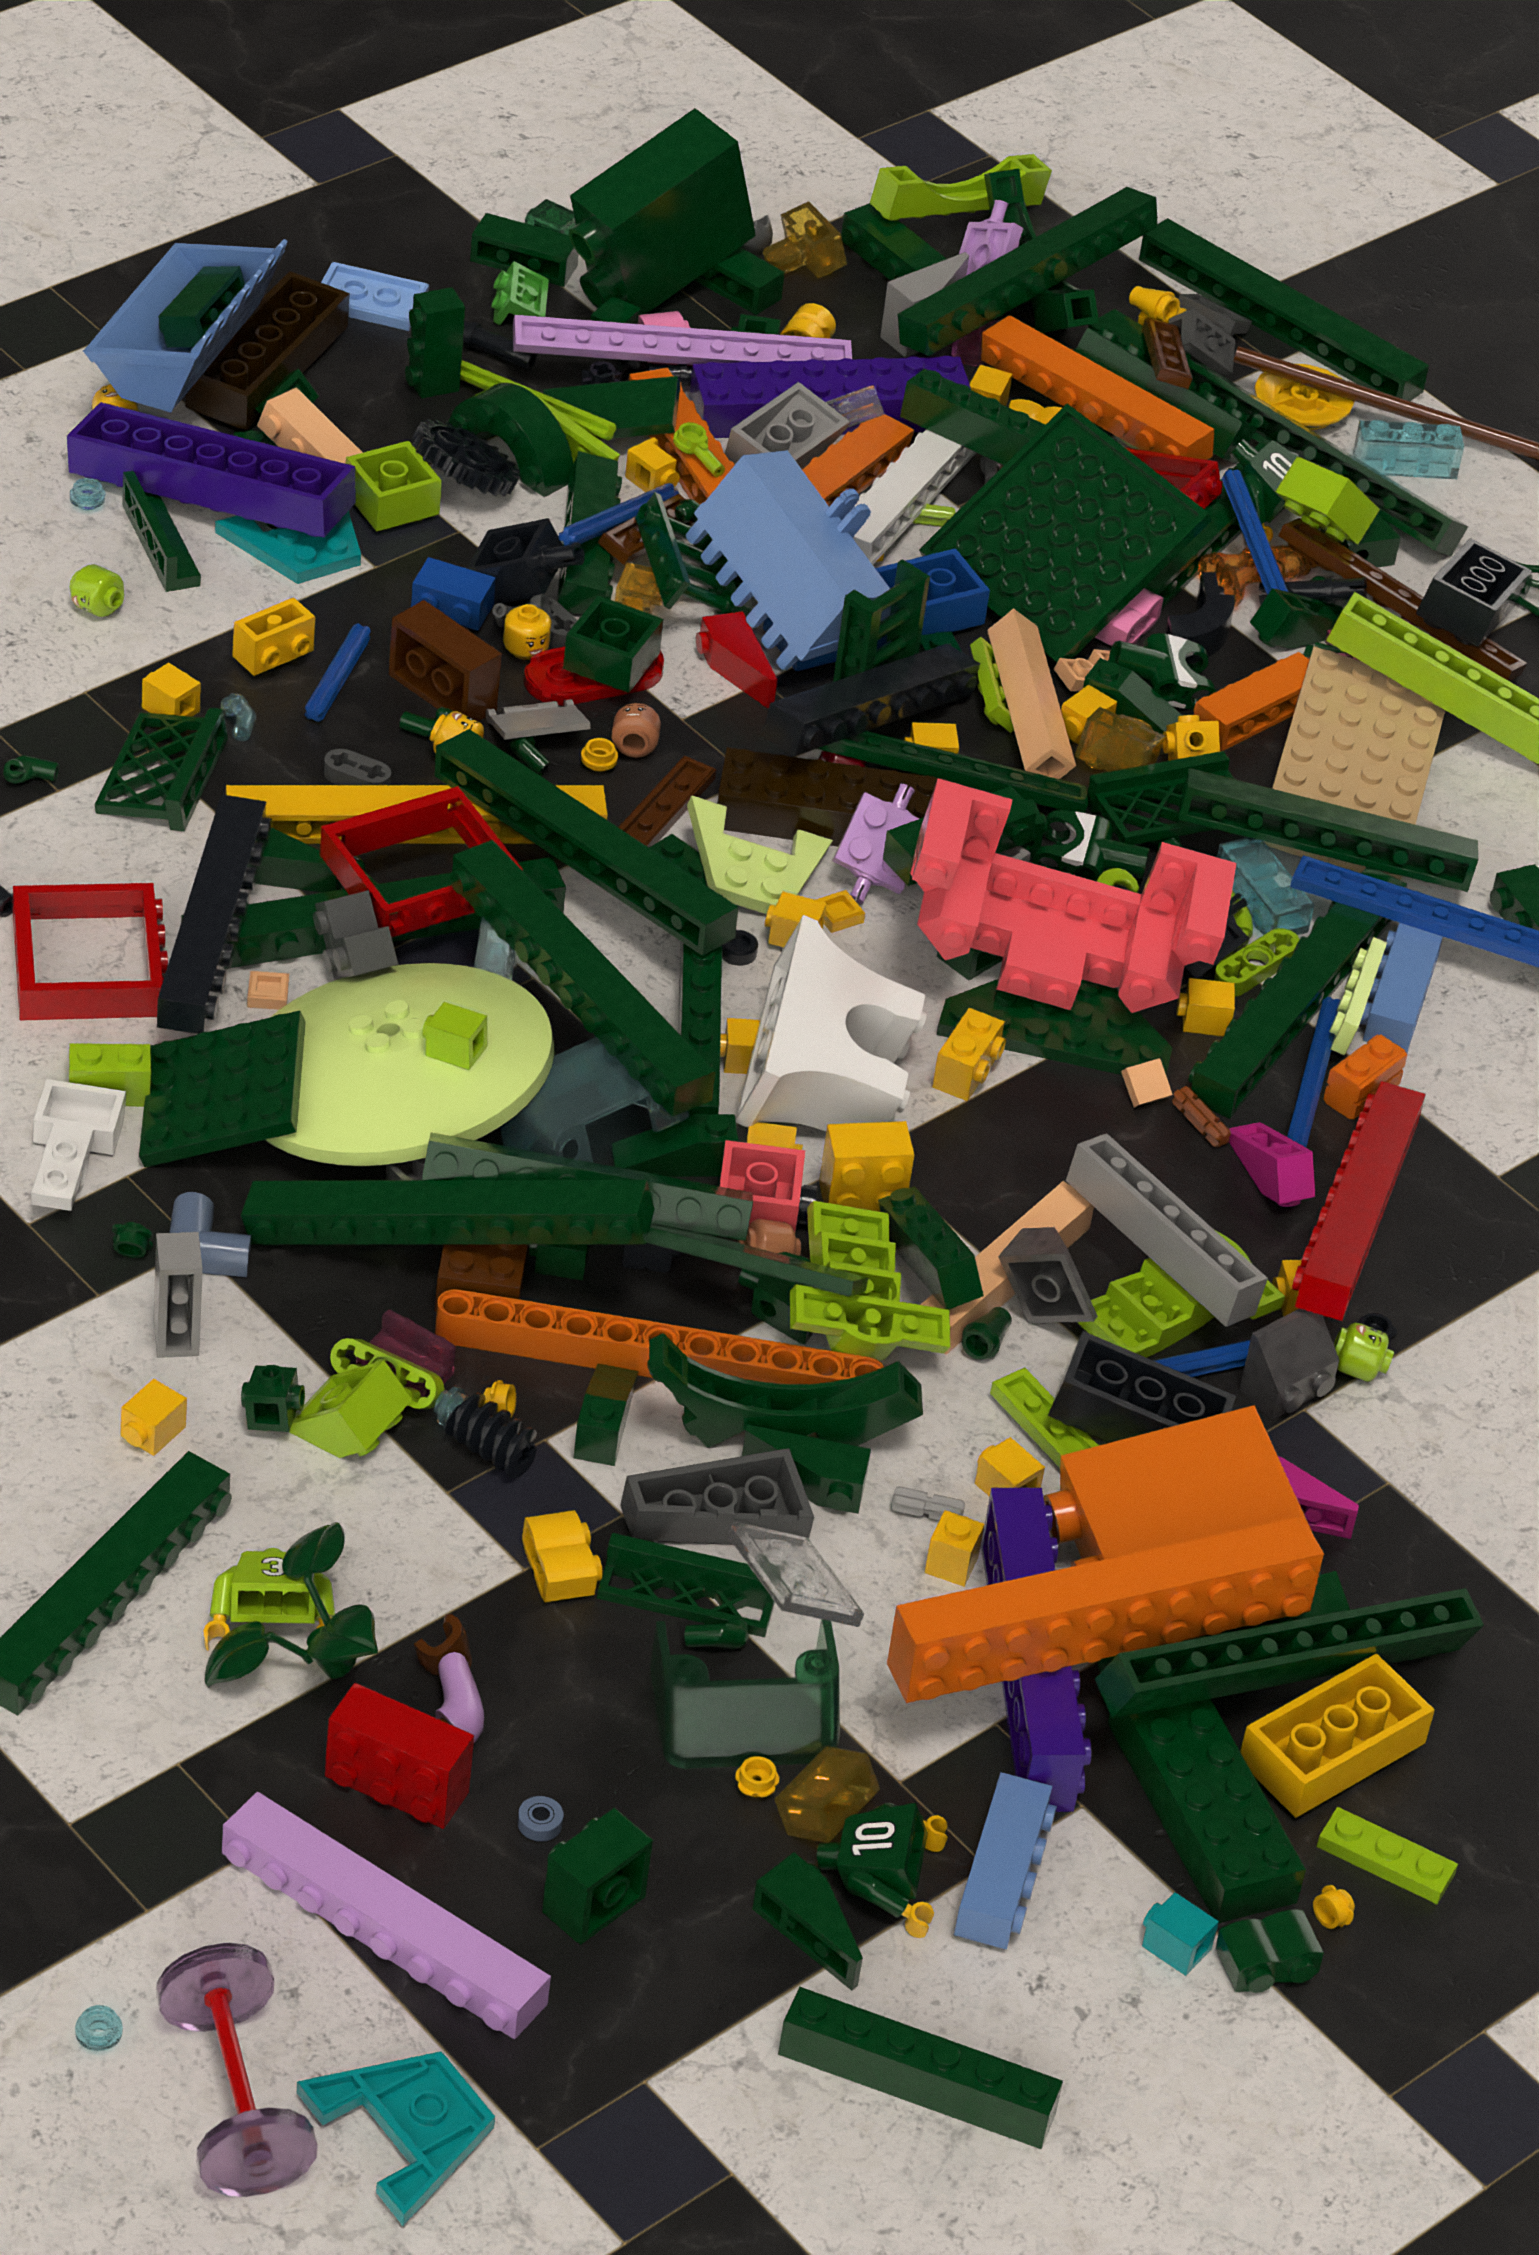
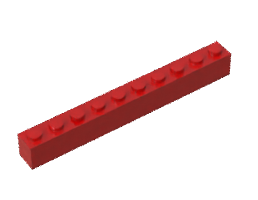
M1383 1081L1380 1082L1375 1095L1368 1093L1363 1111L1360 1112L1356 1129L1352 1132L1348 1149L1346 1148L1340 1168L1338 1167L1333 1186L1329 1189L1325 1206H1322L1317 1226H1314L1309 1245L1305 1248L1301 1265L1297 1268L1292 1284V1290L1299 1291L1295 1303L1296 1308L1343 1321L1417 1129L1426 1094Z

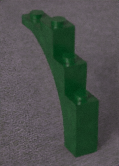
M1019 169L984 174L990 215L995 200L1007 202L1009 205L1003 222L1015 223L1023 228L1019 246L1037 237L1024 202ZM1066 280L1026 301L1032 302L1035 327L1041 333L1099 323L1094 289H1079L1069 284Z
M664 1333L649 1340L647 1366L651 1376L655 1381L662 1382L673 1393L676 1401L684 1406L682 1422L685 1429L690 1435L696 1436L707 1448L745 1431L747 1424L804 1436L815 1432L819 1439L859 1446L923 1415L922 1385L899 1361L867 1374L834 1382L776 1384L743 1379L706 1367L687 1357Z

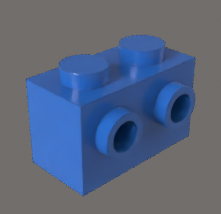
M428 557L412 583L411 607L425 600L461 626L478 631L494 605L496 577Z

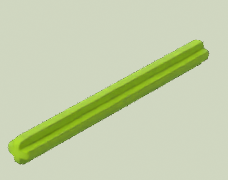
M463 360L461 362L460 380L484 390L499 383L519 385L543 399L590 434L607 441L614 437L616 425L613 422Z

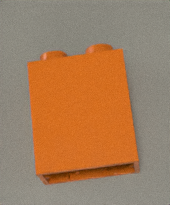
M1255 1405L1061 1455L1060 1491L1044 1495L1045 1505L1052 1507L1053 1522L1050 1531L1051 1536L1056 1537L1058 1545L1074 1541L1081 1556V1559L1071 1562V1567L1298 1516H1303L1308 1524Z

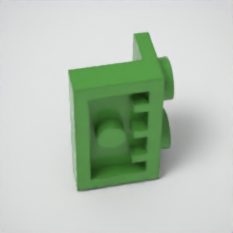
M515 261L506 272L502 270L494 283L496 296L492 302V308L494 309L493 322L501 325L508 313L514 316L545 317L549 279Z

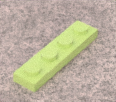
M1373 937L1367 950L1360 948L1351 967L1352 971L1344 987L1345 992L1337 1007L1338 1012L1329 1030L1330 1033L1335 1034L1331 1050L1345 1055L1359 1027L1387 942Z

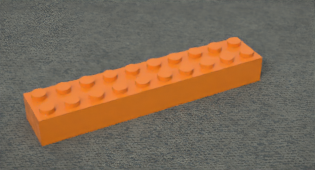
M1298 1516L896 1605L887 1665L905 1702L910 1703L923 1699L931 1700L938 1696L958 1691H970L980 1686L1002 1681H1014L1024 1676L1046 1671L1054 1672L1061 1668L1081 1663H1093L1103 1658L1116 1656L1118 1653L1182 1642L1183 1640L1204 1635H1217L1226 1630L1248 1625L1256 1626L1279 1618L1296 1617L1302 1613L1310 1612L1324 1553L1304 1517Z

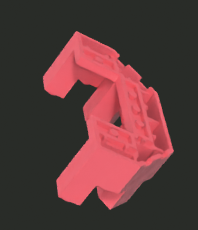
M937 779L919 831L910 874L912 880H915L924 891L917 925L945 961L968 954L970 948L1001 956L1003 960L997 990L1071 1010L1081 980L1111 988L1119 987L1118 996L1131 1013L1178 999L1185 965L1198 961L1214 965L1225 937L1237 863L1162 842L1142 894L995 853L1013 799Z

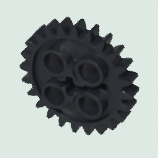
M426 419L425 422L421 421L411 438L413 440L412 445L417 448L416 452L424 455V461L433 463L432 468L444 471V476H452L458 484H463L471 490L476 487L483 494H486L488 491L494 496H497L498 493L506 496V494L512 493L521 477L518 475L520 470L515 468L516 464L507 460L508 455L499 453L498 447L488 445L486 439H479L474 432L463 429L461 426L454 428L447 421L445 425L437 419L434 422Z

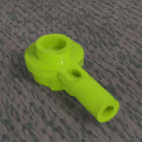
M692 422L682 424L674 433L673 443L683 453L695 454L714 477L721 476L725 471V467L708 449V437L704 427Z

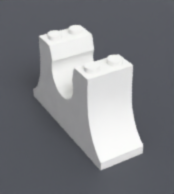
M803 915L773 966L735 1119L736 1123L749 1128V1126L757 1122H787L826 1131L827 1124L894 1122V1113L896 1111L899 1113L903 1112L910 1096V1091L905 1089L909 1073L895 1065L894 1062L897 1057L900 1059L905 1057L911 1044V1034L913 1032L919 1034L925 1023L927 1012L922 1011L925 994L885 978L861 965L831 941L817 920Z

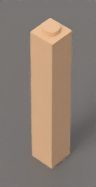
M1013 608L987 631L1024 769L1028 772L1061 779L1076 766L1039 630L1037 625Z
M1062 1181L975 1257L984 1296L949 1309L950 1348L944 1354L947 1355L962 1342V1333L968 1324L989 1313L992 1308L1003 1306L1015 1295L998 1256L1022 1228L1055 1227L1067 1248L1090 1229L1094 1206L1071 1185ZM933 1294L920 1304L944 1309Z

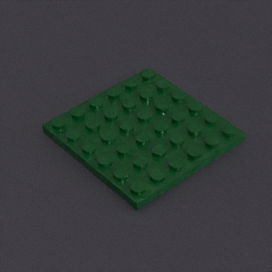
M1067 403L919 551L922 556L956 548L989 588L987 610L998 619H1001L1014 608L1037 625L1045 656L1056 665L1059 658L1073 659L1212 521V518L1201 506Z

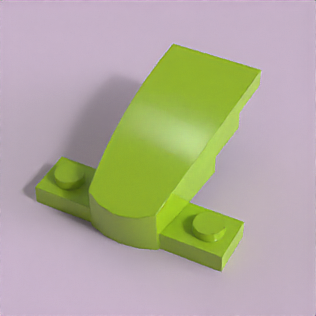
M813 1200L807 1207L811 1262L868 1277L866 1292L851 1297L796 1284L790 1290V1329L825 1334L831 1351L871 1357L878 1361L885 1360L897 1346L944 1354L950 1348L949 1310L900 1302L901 1273L895 1272L896 1243L889 1242V1213Z
M1216 1231L1251 1263L1247 1254L1238 1244ZM1151 1258L1144 1259L1140 1272L1110 1282L1105 1295L1091 1300L1098 1316L1095 1321L1077 1323L1089 1334L1147 1358L1188 1336L1215 1316ZM1268 1280L1254 1316L1250 1317L1252 1320L1282 1307L1285 1295Z

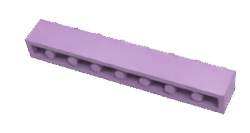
M258 1791L223 1824L222 1854L232 1864L249 1870L260 1877L270 1888L282 1891L296 1900L306 1911L316 1913L335 1925L342 1934L352 1936L370 1947L378 1957L392 1961L406 1970L416 1981L426 1983L445 1995L452 2004L464 2007L480 2017L491 2029L502 2031L515 2040L548 2005L550 1975Z

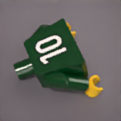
M1243 439L1230 455L1244 467L1241 471L1267 539L1270 542L1273 538V531L1269 526H1265L1264 523L1267 521L1270 524L1285 509L1283 506L1285 501L1275 491L1296 457L1300 456L1287 450L1276 441H1270L1258 452Z
M884 1803L869 1812L850 1815L844 1821L840 1842L820 1843L818 1845L817 1862L820 1870L838 1869L847 1892L877 1905L897 1918L900 1915L906 1917L904 1926L908 1934L916 1938L925 1937L929 1930L928 1924L931 1923L934 1917V1910L926 1902H917L913 1906L908 1902L909 1899H916L925 1848L933 1852H939L945 1847L948 1839L945 1834L947 1829L946 1820L939 1815L931 1816L927 1821L923 1820V1815L920 1814L916 1803L900 1806L893 1803Z

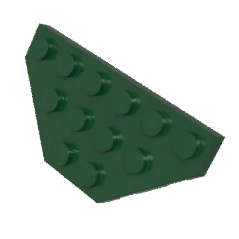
M998 979L945 999L937 1030V1035L949 1038L968 1008H972L1005 1021L1002 1038L1006 1039L1004 1050L1122 1075L1121 1071L1125 1068L1160 1058L1167 1075L1172 1047L1138 1011L1131 1013L1119 998L1116 988L1081 980V985L1071 1010L997 990Z

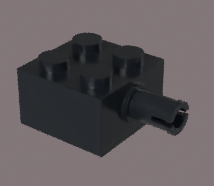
M547 518L488 530L467 569L496 577L494 605L497 603L507 605L512 601L530 600L535 595L545 594L558 569L582 565L585 560L583 548L575 550L581 547V544L578 542L563 546L550 519Z

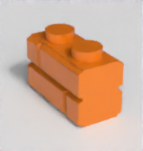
M1377 1034L1367 1044L1362 1045L1330 1069L1327 1080L1329 1085L1326 1086L1323 1100L1327 1105L1348 1119H1355L1363 1111L1368 1093L1375 1095L1381 1081L1397 1086L1401 1083L1402 1068L1405 1067L1408 1054L1391 1040L1381 1034Z

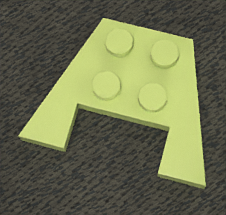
M691 796L687 804L708 887L723 895L724 898L735 905L767 914L771 904L777 905L782 891L799 895L833 841L798 829L793 837L791 854L724 834L726 806L695 796Z

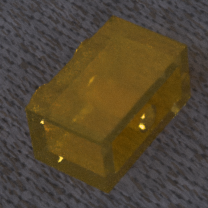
M826 1746L774 1800L788 1835L829 1843L843 1829L845 1819L850 1815L857 1814L875 1796L880 1787L867 1753Z

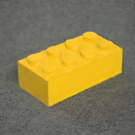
M1376 1653L1246 1726L1240 1752L1253 1776L1297 1818L1424 1745L1435 1709Z

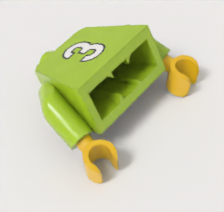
M277 1548L243 1552L238 1565H233L216 1578L209 1614L213 1621L207 1623L203 1630L207 1651L210 1648V1640L215 1637L223 1638L230 1632V1628L226 1623V1620L231 1619V1622L258 1621L261 1623L315 1624V1621H318L319 1625L317 1628L324 1626L304 1583V1576L290 1579L284 1574L282 1563L286 1552H282ZM314 1573V1584L331 1619L335 1615L332 1583L324 1574Z

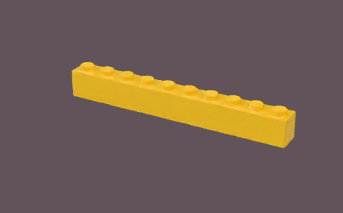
M226 785V795L266 801V817L272 818V828L305 844H320L321 826L450 789L451 787L448 785ZM555 785L607 820L608 814L603 785ZM469 800L503 844H535ZM451 827L397 844L466 843L456 830Z

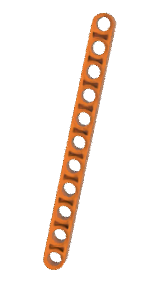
M451 1289L445 1291L437 1300L435 1334L444 1343L595 1369L597 1364L639 1371L638 1376L653 1378L647 1366L649 1340L662 1333L687 1357L706 1367L739 1378L765 1383L817 1384L857 1377L884 1367L877 1359L866 1356L465 1290Z

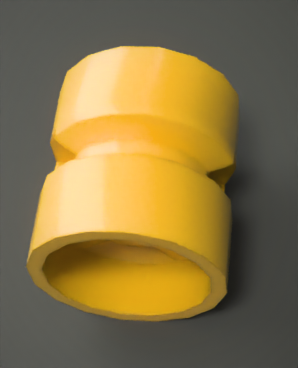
M808 303L797 310L780 335L831 339L836 331L835 319L830 311L822 305Z

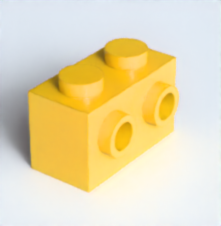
M293 597L234 622L233 657L255 676L314 651L315 616Z
M968 1008L938 1052L932 1088L968 1101L978 1085L985 1082L995 1060L998 1061L1004 1052L1006 1039L1002 1038L1005 1021Z

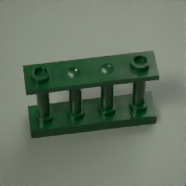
M655 492L648 502L640 507L635 519L664 607L671 609L682 595L714 608L717 615L743 611L747 617L753 609L751 600L749 599L741 607L735 606L731 601L732 594L743 582L739 575L727 586L720 585L716 580L717 573L728 561L726 557L722 555L712 565H706L701 559V554L713 539L707 534L697 544H693V546L676 539L674 535L687 540L686 533L692 526L668 517L661 494ZM682 557L700 564L701 568L683 561ZM690 580L707 586L708 590L691 584Z
M902 559L897 564L894 587L871 600L855 589L845 595L833 682L876 668L882 663L885 665L919 653L930 581L929 575ZM891 606L890 615L881 620L882 611ZM887 635L886 644L876 650L877 641Z

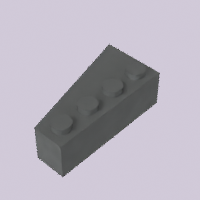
M789 1448L628 1475L620 1504L631 1537L649 1541L807 1546L815 1518Z

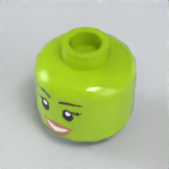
M91 564L83 567L73 575L70 581L69 588L74 605L98 617L109 616L123 603V580L118 574L99 565Z
M1356 1322L1350 1324L1347 1329L1341 1327L1334 1341V1347L1339 1357L1337 1370L1367 1382L1372 1381L1378 1372L1386 1374L1394 1355L1393 1350L1387 1349L1389 1344L1387 1334Z

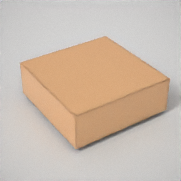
M250 971L247 1007L280 1010L286 1006L289 974Z
M1160 1058L1131 1066L1121 1071L1134 1108L1173 1095Z

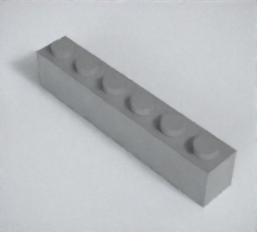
M1107 1133L1077 1144L1066 1182L1224 1326H1230L1255 1315L1268 1280L1262 1272Z

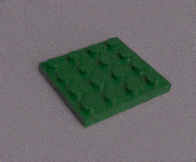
M301 1011L278 1014L257 1021L240 1023L223 1029L202 1032L197 1035L151 1045L150 1095L145 1096L139 1158L144 1167L296 1133L306 1023Z

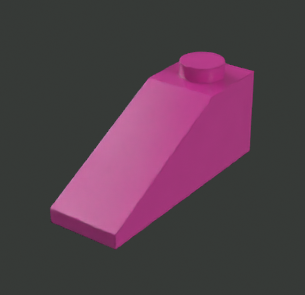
M1261 1122L1228 1128L1231 1131L1229 1137L1230 1145L1263 1195L1283 1207L1297 1206L1301 1203V1200L1315 1197L1313 1151Z
M1278 1456L1311 1531L1351 1539L1359 1505L1286 1459Z

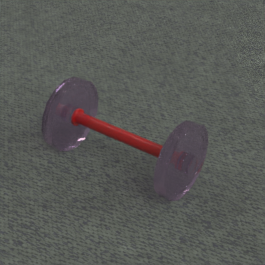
M236 1943L203 1946L180 1956L167 1966L156 1983V1998L159 2010L168 2023L183 2030L217 2031L237 2115L223 2120L206 2133L197 2147L196 2162L200 2178L208 2189L225 2196L248 2197L275 2191L291 2184L306 2173L317 2158L318 2143L314 2128L306 2116L291 2109L270 2107L256 2109L235 2024L249 2019L265 2007L274 1993V1975L271 1964L262 1951L246 1944Z

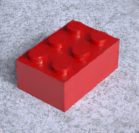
M354 1683L328 1719L325 1777L332 1779L340 1786L350 1787L368 1795L381 1804L390 1805L413 1815L421 1822H428L444 1829L469 1793L474 1735Z

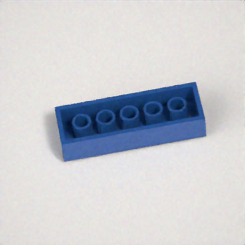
M956 548L906 560V562L930 576L922 635L934 634L936 632H954L985 624L990 590ZM898 563L875 568L890 589L895 584ZM769 617L763 622V630L765 632L773 625ZM887 635L877 641L876 650L886 644ZM783 638L776 647L782 653L789 644ZM837 650L803 662L799 659L792 667L795 671H800L836 662Z

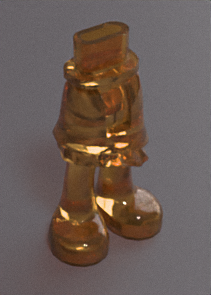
M1287 545L1271 546L1285 582L1308 575L1311 569L1319 567L1316 564V560L1305 553H1298L1292 550ZM1247 547L1240 554H1206L1201 557L1198 564L1199 579H1201L1202 572H1216L1218 585L1224 588V594L1234 595V607H1237L1243 601L1246 586L1262 582L1250 550Z

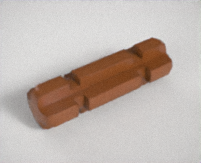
M1184 1086L1173 1093L1172 1103L1180 1112L1184 1113L1183 1115L1202 1135L1205 1136L1207 1134L1205 1138L1213 1147L1219 1148L1230 1141L1231 1131L1223 1122L1217 1123L1220 1119L1201 1099H1197L1198 1096L1190 1087Z

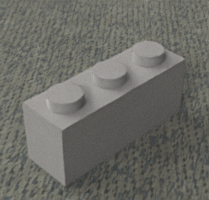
M199 1232L156 1233L153 1323L157 1358L199 1356L203 1270Z

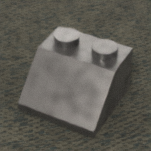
M1055 1227L1022 1228L998 1256L1028 1323L1095 1321L1098 1317L1072 1257Z
M1297 1309L1252 1333L1239 1390L1271 1420L1286 1412L1292 1413L1296 1411L1303 1403L1316 1396L1322 1397L1326 1395L1335 1384L1339 1357L1323 1315Z

